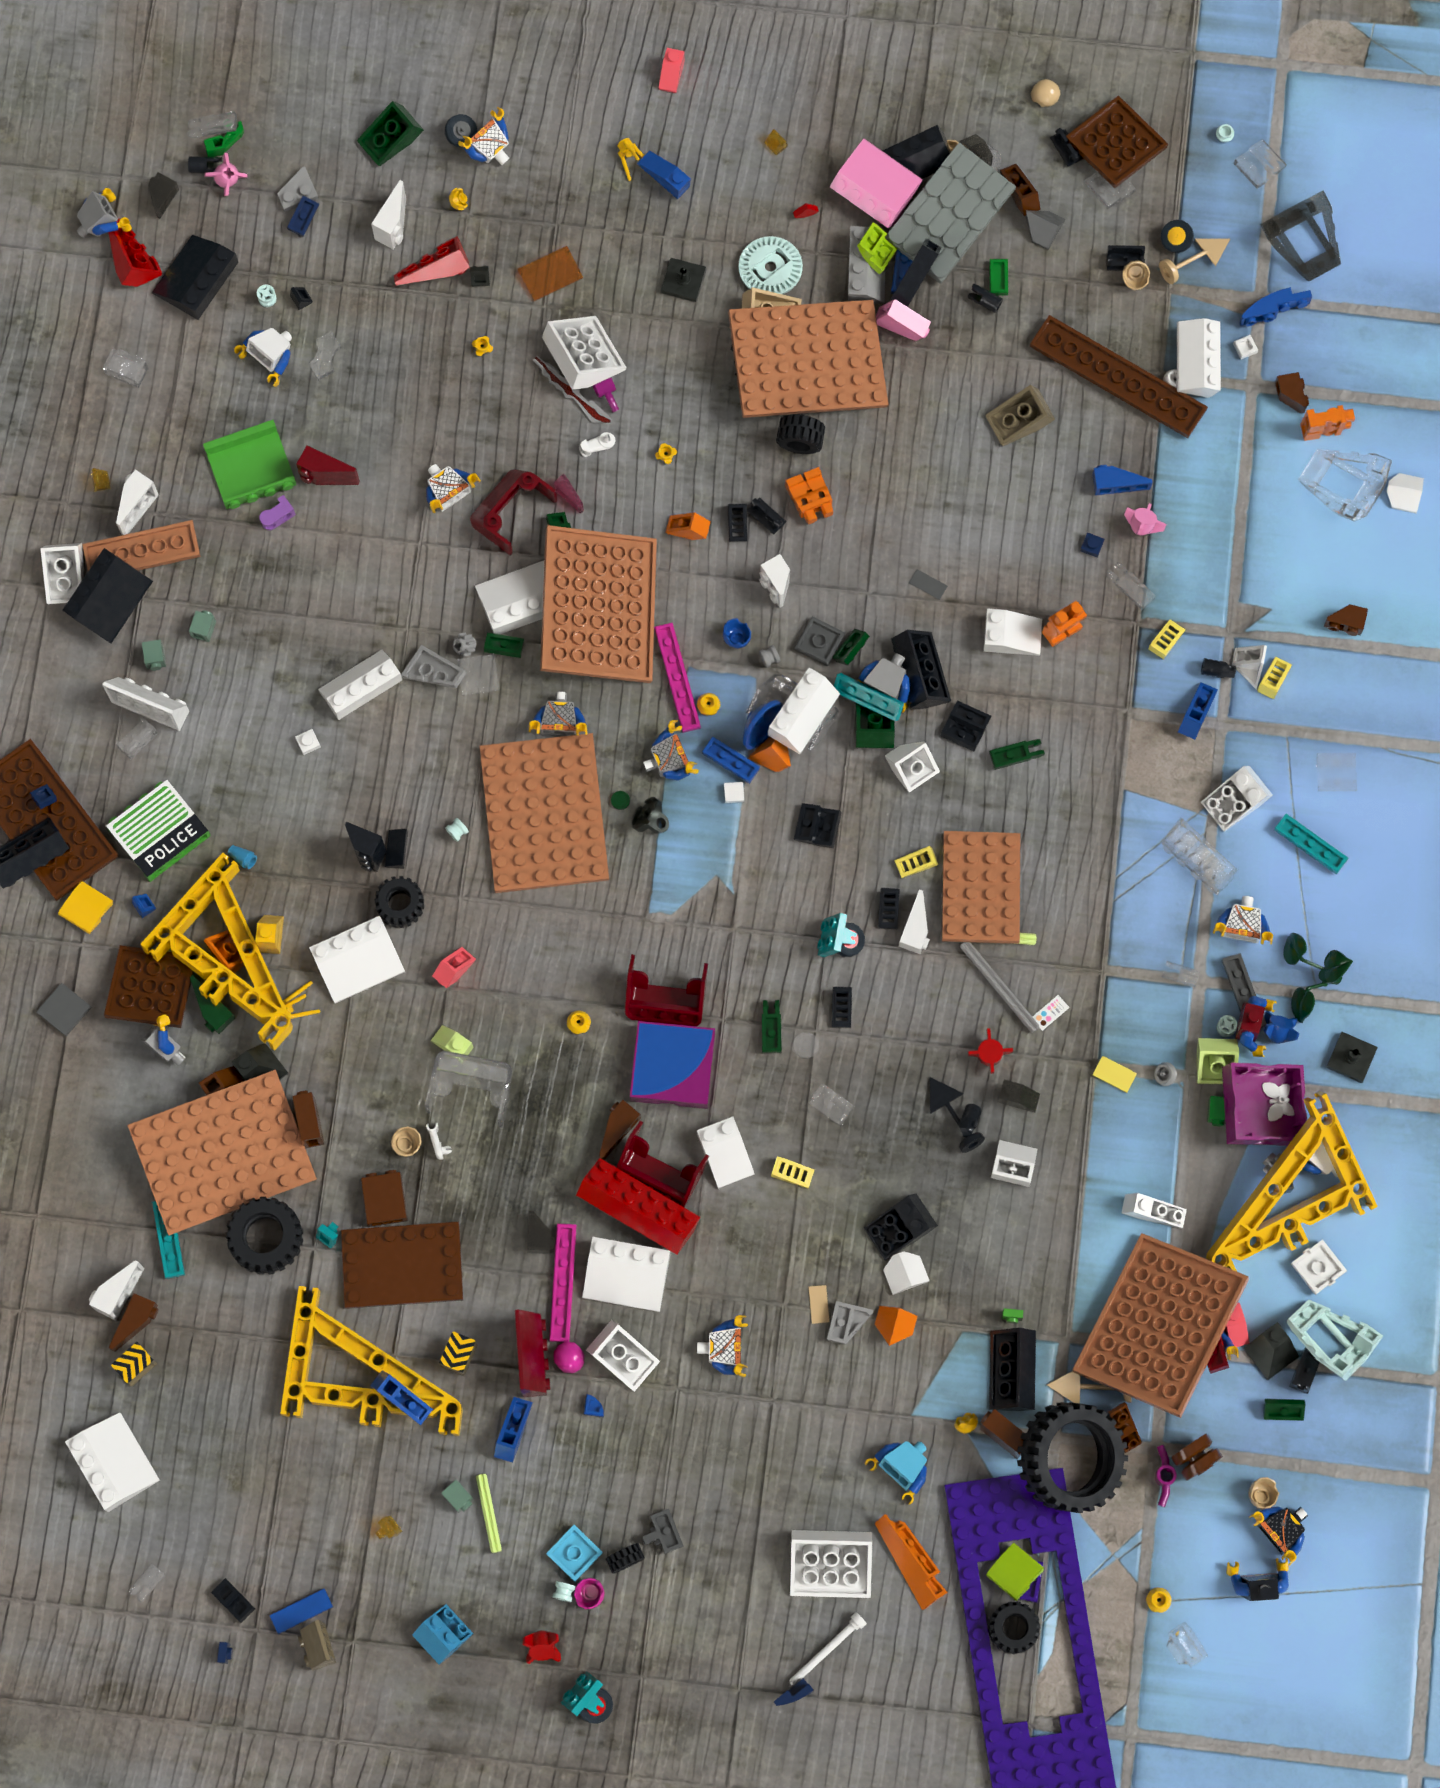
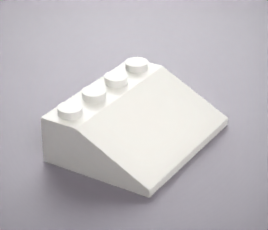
M596 316L547 322L542 338L572 390L591 387L626 370L627 367Z
M544 561L475 585L494 634H503L542 619Z
M117 677L103 683V687L112 703L178 731L181 730L189 713V709L184 701L180 699L172 700L167 694L153 692L146 685H136L135 681L125 677V679Z
M380 916L309 947L334 1003H338L405 972Z
M592 1237L582 1298L660 1312L671 1255L670 1251Z
M121 1413L105 1419L65 1441L103 1509L107 1512H110L160 1481Z
M792 1530L790 1596L871 1598L872 1532Z

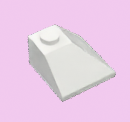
M924 741L900 745L885 755L892 771L908 792H911L940 772Z

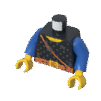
M1277 1506L1251 1514L1249 1518L1254 1517L1256 1519V1523L1253 1525L1258 1526L1279 1553L1283 1555L1281 1557L1282 1560L1285 1557L1290 1560L1288 1564L1290 1566L1302 1549L1305 1539L1303 1534L1305 1528L1301 1522L1308 1517L1307 1513L1301 1507L1292 1513L1288 1508L1282 1509Z
M1277 1558L1276 1568L1278 1573L1240 1576L1238 1574L1239 1563L1235 1561V1567L1230 1566L1229 1562L1227 1563L1226 1573L1231 1576L1236 1594L1249 1601L1279 1599V1594L1286 1592L1289 1587L1287 1572L1289 1565L1287 1558H1285L1286 1562L1279 1563Z

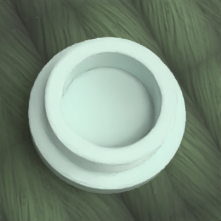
M1223 124L1217 128L1216 137L1221 142H1229L1234 137V130L1230 125Z

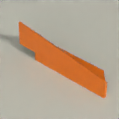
M886 1514L875 1522V1526L921 1609H926L948 1593L935 1578L940 1573L939 1569L905 1522L900 1520L897 1522L891 1521Z

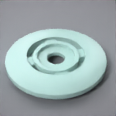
M768 236L756 239L746 246L740 256L738 267L740 278L748 289L753 287L783 295L792 290L799 282L803 264L801 255L793 244L779 237ZM776 253L781 254L787 260L788 263L785 264L783 258ZM768 262H773L776 265V269L771 272L767 271L765 265ZM753 270H756L758 276H759L762 280H764V281H761V280L754 274Z

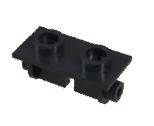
M1058 128L1055 131L1056 134L1050 137L1067 167L1084 159L1068 143L1066 137L1068 132L1066 129Z
M760 497L753 499L752 505L747 509L773 535L787 522Z

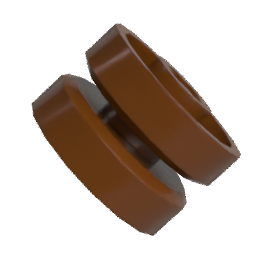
M1207 1433L1171 1457L1176 1466H1181L1186 1462L1190 1463L1181 1471L1186 1481L1196 1475H1201L1223 1457L1217 1448H1213L1207 1453L1204 1452L1213 1442Z

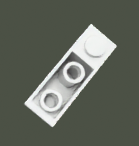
M1140 1193L1125 1194L1121 1213L1141 1220L1183 1228L1187 1209Z

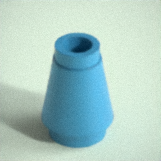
M232 845L227 853L244 869H251L257 861V856L254 855V852Z

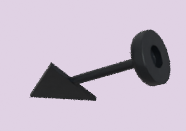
M930 1077V1114L946 1106L959 1126L960 1119L950 1105V1102L964 1093ZM980 1132L967 1136L959 1145L961 1152L967 1153L974 1150L983 1143L985 1137Z

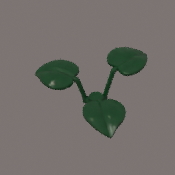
M1291 933L1284 946L1283 955L1285 961L1290 965H1295L1300 960L1320 969L1319 979L1322 981V983L1308 986L1306 989L1299 987L1293 993L1291 999L1292 1012L1295 1018L1298 1019L1297 1021L1303 1023L1311 1014L1315 1005V998L1310 990L1322 986L1327 987L1328 984L1338 985L1353 961L1338 950H1332L1327 954L1324 960L1325 967L1306 960L1302 957L1307 950L1304 938L1297 933Z

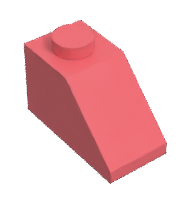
M672 48L666 49L659 90L672 93L677 92L685 62L684 51Z
M461 947L440 962L432 977L439 984L448 988L457 982L475 962L476 958Z
M1237 1303L1224 1329L1236 1347L1250 1343L1246 1320L1240 1303Z

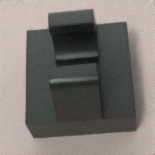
M488 266L470 267L472 287L490 286Z

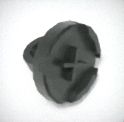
M656 797L646 799L644 802L646 804L643 807H638L633 815V829L637 832H643L647 829L654 833L667 831L669 820L660 812L662 808L661 801ZM657 819L662 823L661 828L656 824Z

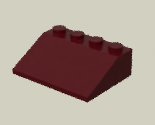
M515 1310L521 1393L523 1397L547 1396V1390H551L550 1378H546V1370H549V1360L544 1356V1351L548 1350L547 1339H543V1331H546V1319H542L539 1313Z

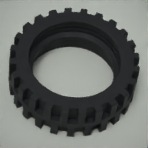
M1071 1402L1057 1403V1406L1049 1405L1045 1407L1046 1412L1038 1411L1034 1415L1037 1419L1027 1423L1026 1426L1029 1428L1027 1433L1022 1432L1020 1438L1024 1441L1022 1446H1018L1017 1452H1021V1460H1017V1465L1022 1467L1023 1470L1019 1475L1021 1480H1026L1028 1483L1025 1486L1026 1490L1035 1493L1033 1498L1036 1501L1044 1502V1506L1054 1508L1055 1510L1083 1513V1511H1094V1506H1104L1106 1498L1112 1499L1116 1495L1113 1491L1115 1488L1121 1487L1122 1482L1119 1480L1121 1475H1126L1127 1469H1123L1124 1461L1128 1462V1455H1124V1448H1127V1443L1121 1440L1120 1436L1123 1435L1121 1429L1115 1428L1114 1425L1117 1423L1115 1419L1106 1417L1108 1413L1097 1409L1096 1406ZM1079 1423L1086 1426L1093 1435L1097 1447V1464L1089 1482L1080 1490L1069 1492L1058 1488L1054 1483L1048 1468V1450L1053 1437L1064 1425Z

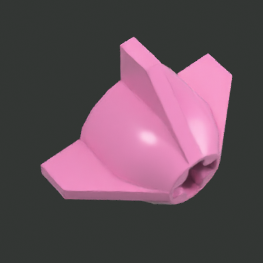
M224 153L223 163L217 166L214 172L205 173L204 177H214L216 184L224 188V196H228L229 187L234 185L238 178H247V174L239 173L236 166L229 163L228 153Z
M1149 503L1147 508H1138L1136 510L1127 507L1124 516L1135 534L1142 536L1165 530L1167 524L1157 520L1156 514L1150 510L1152 504Z

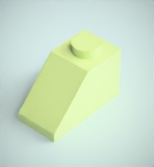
M443 1025L431 1039V1042L461 1063H463L473 1049L472 1042L458 1032Z

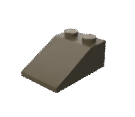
M1029 385L985 415L1002 446L1032 434L1055 420L1039 389L1032 385Z
M316 1620L300 1630L301 1635L298 1636L301 1648L305 1647L307 1655H304V1660L307 1667H311V1670L314 1671L336 1663L326 1625L323 1622Z

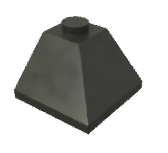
M266 1043L245 1051L232 1061V1064L245 1081L276 1070L279 1080L288 1074Z
M1278 1322L1243 1348L1267 1381L1299 1358L1290 1337Z

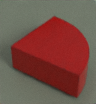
M805 203L796 209L793 215L794 218H805L818 213L819 210L816 205Z

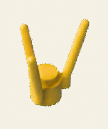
M625 138L617 145L620 150L618 155L621 158L627 179L631 181L625 156H633L636 160H639L638 155L641 158L645 155L638 149L635 143H632L630 138Z
M309 981L282 1000L290 1019L320 1013V1010L317 1009L291 1014L294 1012L292 1005L304 999L306 994L295 999L293 998L313 984L312 981Z

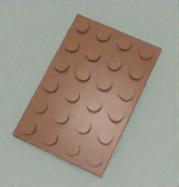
M944 831L942 941L1019 944L1020 833Z

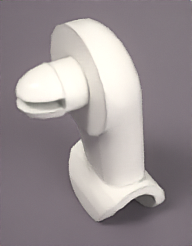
M605 432L589 441L585 439L579 445V451L583 457H588L593 452L610 449L615 444V437L613 434Z
M438 1122L434 1129H430L429 1124H426L436 1157L439 1160H443V1154L451 1153L452 1150L450 1149L452 1148L449 1146L442 1147L441 1142H439L437 1135L439 1129Z

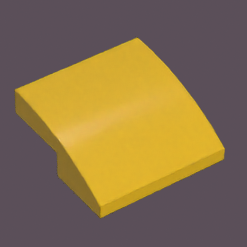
M82 881L67 898L58 915L90 934L101 922V917L113 905V900Z

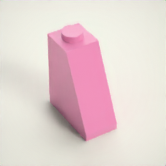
M895 299L880 306L876 313L878 326L911 340L918 341L925 338L929 333L930 329L928 327L931 322Z

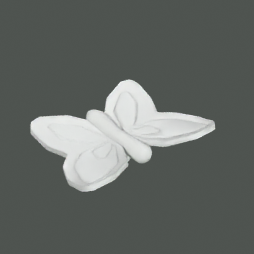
M1271 1082L1263 1083V1091L1268 1097L1273 1098L1269 1100V1103H1275L1268 1111L1269 1121H1276L1283 1114L1293 1116L1295 1113L1292 1106L1288 1103L1290 1099L1287 1098L1290 1086L1283 1084L1278 1087Z

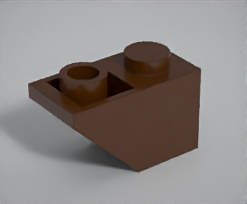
M1299 372L1277 376L1275 387L1278 399L1297 412L1305 413L1307 406H1309L1308 396L1304 395L1303 389L1305 384L1303 378H1300Z
M1349 604L1328 616L1324 627H1328L1331 631H1344L1351 636H1361L1368 609Z
M231 1066L212 1073L200 1081L199 1085L205 1094L209 1095L244 1082L236 1068Z

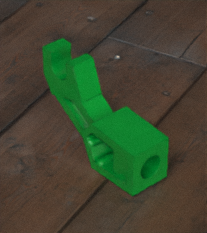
M241 121L237 122L238 128L236 129L232 128L231 123L228 124L227 134L224 137L219 135L204 140L208 157L223 155L242 138L244 129Z

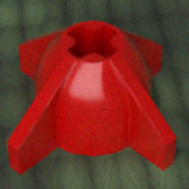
M987 1028V1040H984L979 1045L977 1051H968V1056L978 1057L981 1063L989 1066L990 1074H994V1065L1001 1061L1003 1055L1013 1053V1048L1003 1049L999 1041L991 1039L990 1028Z
M540 1630L523 1637V1645L529 1648L526 1663L530 1664L534 1660L544 1661L550 1658L560 1662L561 1654L555 1647V1644L559 1641V1635Z

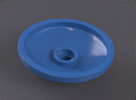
M769 701L749 713L743 731V745L747 749L757 748L769 737V726L783 707L780 701Z

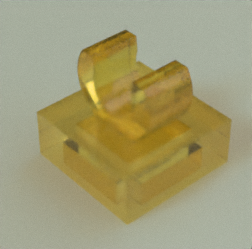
M390 1515L378 1522L381 1528L376 1532V1535L379 1539L386 1536L390 1539L398 1536L402 1530Z

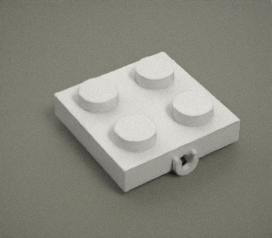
M1323 1239L1312 1248L1308 1247L1302 1252L1303 1255L1291 1263L1315 1295L1327 1286L1333 1285L1336 1279L1347 1272L1346 1268Z

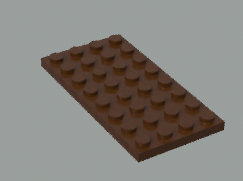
M30 738L0 760V826L9 839L12 840L46 818H51L69 849L63 855L56 856L50 860L47 865L38 867L33 871L54 899L58 901L76 888L79 883L90 878L119 857V855ZM47 784L56 795L57 801L40 810L31 798L30 792Z

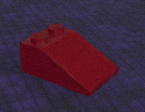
M306 445L296 463L301 480L307 484L359 485L360 483L356 468Z

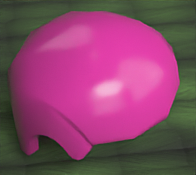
M566 1341L561 1343L553 1353L555 1364L564 1373H575L584 1365V1352L574 1342Z
M594 1578L581 1580L574 1592L577 1605L584 1609L598 1607L604 1600L605 1595L602 1584Z

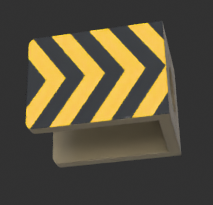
M452 1332L440 1359V1366L465 1376L477 1348L476 1341L459 1333Z
M138 1342L133 1344L111 1364L115 1371L131 1387L157 1365L156 1361Z

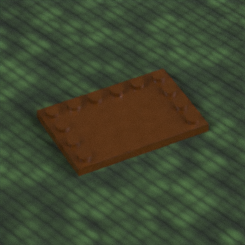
M459 1222L341 1230L345 1309L463 1301Z

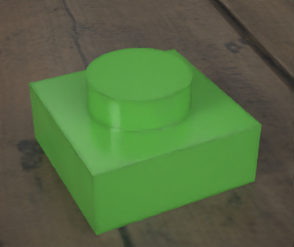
M1004 1308L1002 1319H1006L1007 1323L1016 1324L1018 1321H1022L1024 1310Z

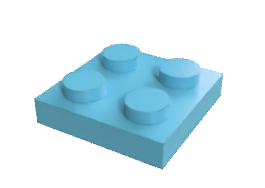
M573 1525L546 1554L576 1582L603 1552L581 1530Z

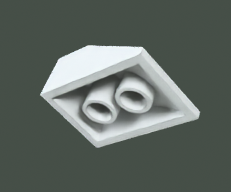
M399 180L371 224L374 239L393 250L403 240L406 195L404 184L401 180Z
M137 470L126 477L116 521L121 535L129 534L159 495L154 482Z
M82 543L47 545L41 548L47 604L67 603L83 580L84 556Z
M987 609L983 652L1040 656L1042 619L1008 610Z
M734 1117L697 1130V1136L705 1155H709L707 1162L718 1189L755 1175Z
M133 1261L100 1285L97 1291L94 1290L90 1295L89 1301L91 1302L89 1305L95 1311L116 1321L145 1268L138 1261Z
M612 1320L586 1349L588 1353L634 1392L660 1362Z

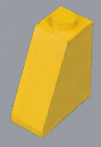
M264 915L257 922L255 942L261 953L280 954L284 916Z

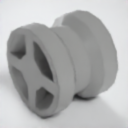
M774 645L769 646L767 650L762 649L759 651L766 668L770 667L772 663L781 662Z

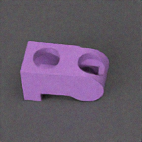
M284 495L278 498V505L260 514V521L264 529L273 530L296 515L293 507Z

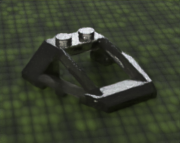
M1324 190L1260 224L1268 241L1275 250L1308 282L1341 265L1338 242H1336L1334 232L1335 224L1332 219V206ZM1321 212L1329 241L1313 218V216ZM1306 220L1326 251L1304 263L1284 232Z

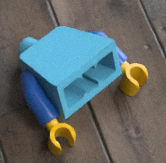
M905 1441L903 1444L898 1442L887 1444L874 1455L875 1458L867 1459L865 1465L873 1461L874 1467L870 1471H874L877 1469L878 1462H880L879 1466L906 1491L910 1489L909 1492L903 1494L902 1500L906 1495H910L912 1500L909 1504H912L914 1494L919 1492L926 1481L927 1468L925 1463L927 1458L922 1455L926 1451V1446L919 1441L914 1446L908 1441Z

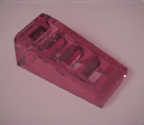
M562 474L554 482V489L573 508L582 513L584 508L581 499L566 475Z

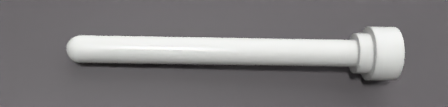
M855 1612L850 1617L849 1624L790 1678L789 1683L793 1686L796 1685L855 1629H862L867 1624L864 1619Z

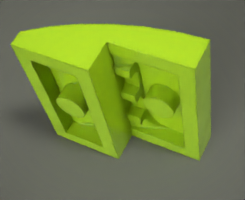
M873 222L857 247L866 262L880 275L897 251V248L885 239L887 233Z
M1013 1543L994 1563L986 1576L1017 1601L1030 1588V1584L1044 1571V1567Z

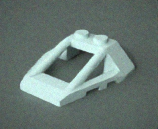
M1308 1300L1287 1320L1291 1331L1316 1360L1346 1381L1368 1359L1383 1335L1368 1324L1361 1321L1358 1324L1351 1321L1347 1315L1343 1314L1341 1317L1330 1312V1308ZM1320 1320L1346 1348V1351L1341 1356L1336 1354L1330 1359L1306 1331ZM1331 1320L1358 1333L1352 1344Z

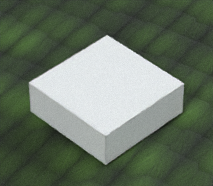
M1251 335L1233 342L1240 359L1258 353Z
M743 782L724 783L725 803L744 802Z

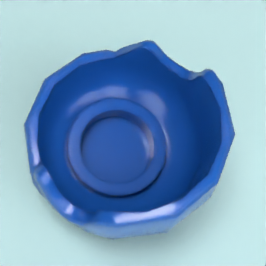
M734 618L725 623L722 636L727 645L739 649L747 646L750 642L751 631L747 623H741L737 618Z

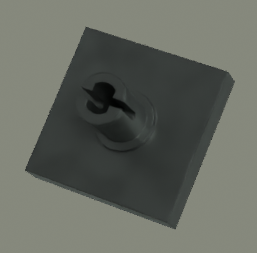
M671 258L662 284L661 293L696 302L706 272V266Z
M1341 1032L1326 1068L1363 1083L1378 1047Z

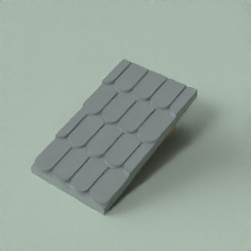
M959 142L892 227L885 239L912 261L926 238L942 247L927 273L942 284L1011 196L1016 186Z

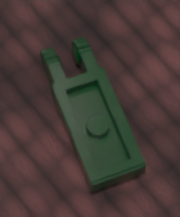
M1041 740L1022 741L990 750L989 754L994 770L1044 756V750L1030 753L1028 749L1042 744Z
M763 1000L762 1053H782L779 1000L774 1002L775 1014H768V1002Z

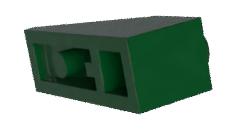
M192 975L190 980L202 1016L206 1022L204 1025L212 1033L216 1031L220 1034L235 1019V1016L221 1002L215 1006L209 997L207 999L203 997L199 990L202 984Z

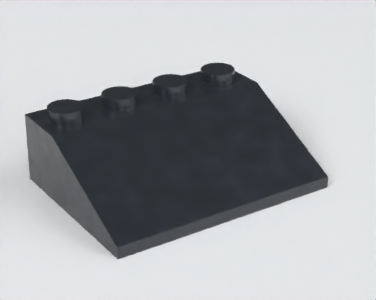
M192 235L152 291V294L199 320L238 264L237 255L221 244Z
M104 548L62 611L107 642L112 643L153 581Z

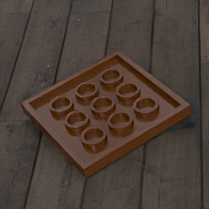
M1119 95L1066 136L1068 143L1113 188L1118 187L1168 147V143Z
M120 945L104 1017L158 1025L157 1018L166 1015L170 1019L168 1027L181 1028L191 986L190 977L194 971L175 958L172 952H166L157 962L153 958L152 953L148 955L142 948ZM193 955L190 957V959L194 960L196 959V956Z

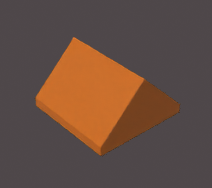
M228 930L205 938L204 942L214 957L233 973L244 967Z

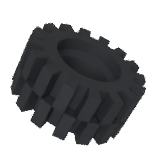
M636 1543L611 1554L606 1558V1561L613 1574L637 1564L645 1559L639 1544Z

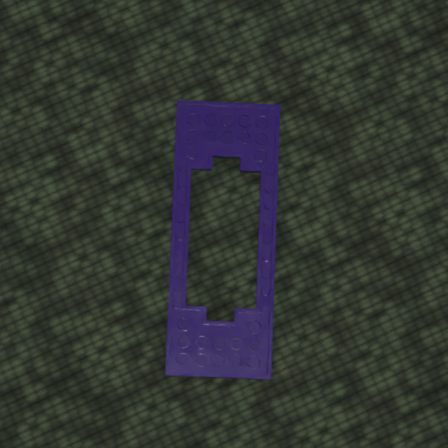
M1063 1468L1049 1470L1058 1488L1067 1491ZM1019 1474L944 1485L992 1788H1116L1071 1513L1046 1507L1043 1505L1044 1502L1036 1501L1033 1498L1035 1493L1026 1490L1025 1486L1028 1483L1026 1480H1021ZM1030 1539L1032 1555L1056 1551L1082 1713L1059 1716L1061 1733L1037 1737L1029 1736L1027 1721L1003 1725L977 1564L978 1562L998 1560L1000 1557L999 1543Z

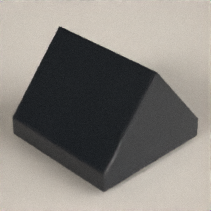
M304 287L291 288L290 297L298 310L313 302Z

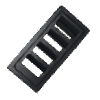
M728 504L729 542L747 541V504ZM732 511H743V514H732ZM732 518H743V521L732 522ZM732 525H743V529H732ZM732 533H744V536H732Z
M880 889L878 929H898L900 889ZM884 896H895V898H884ZM884 903H893V904H895V906H883V905H884ZM883 911H893L894 914H883ZM883 919H894V922H883Z
M833 987L832 1028H851L852 987ZM836 994H848V997H836ZM836 1002H848V1005H836ZM836 1010H847V1013H836ZM836 1018H847V1021H836Z

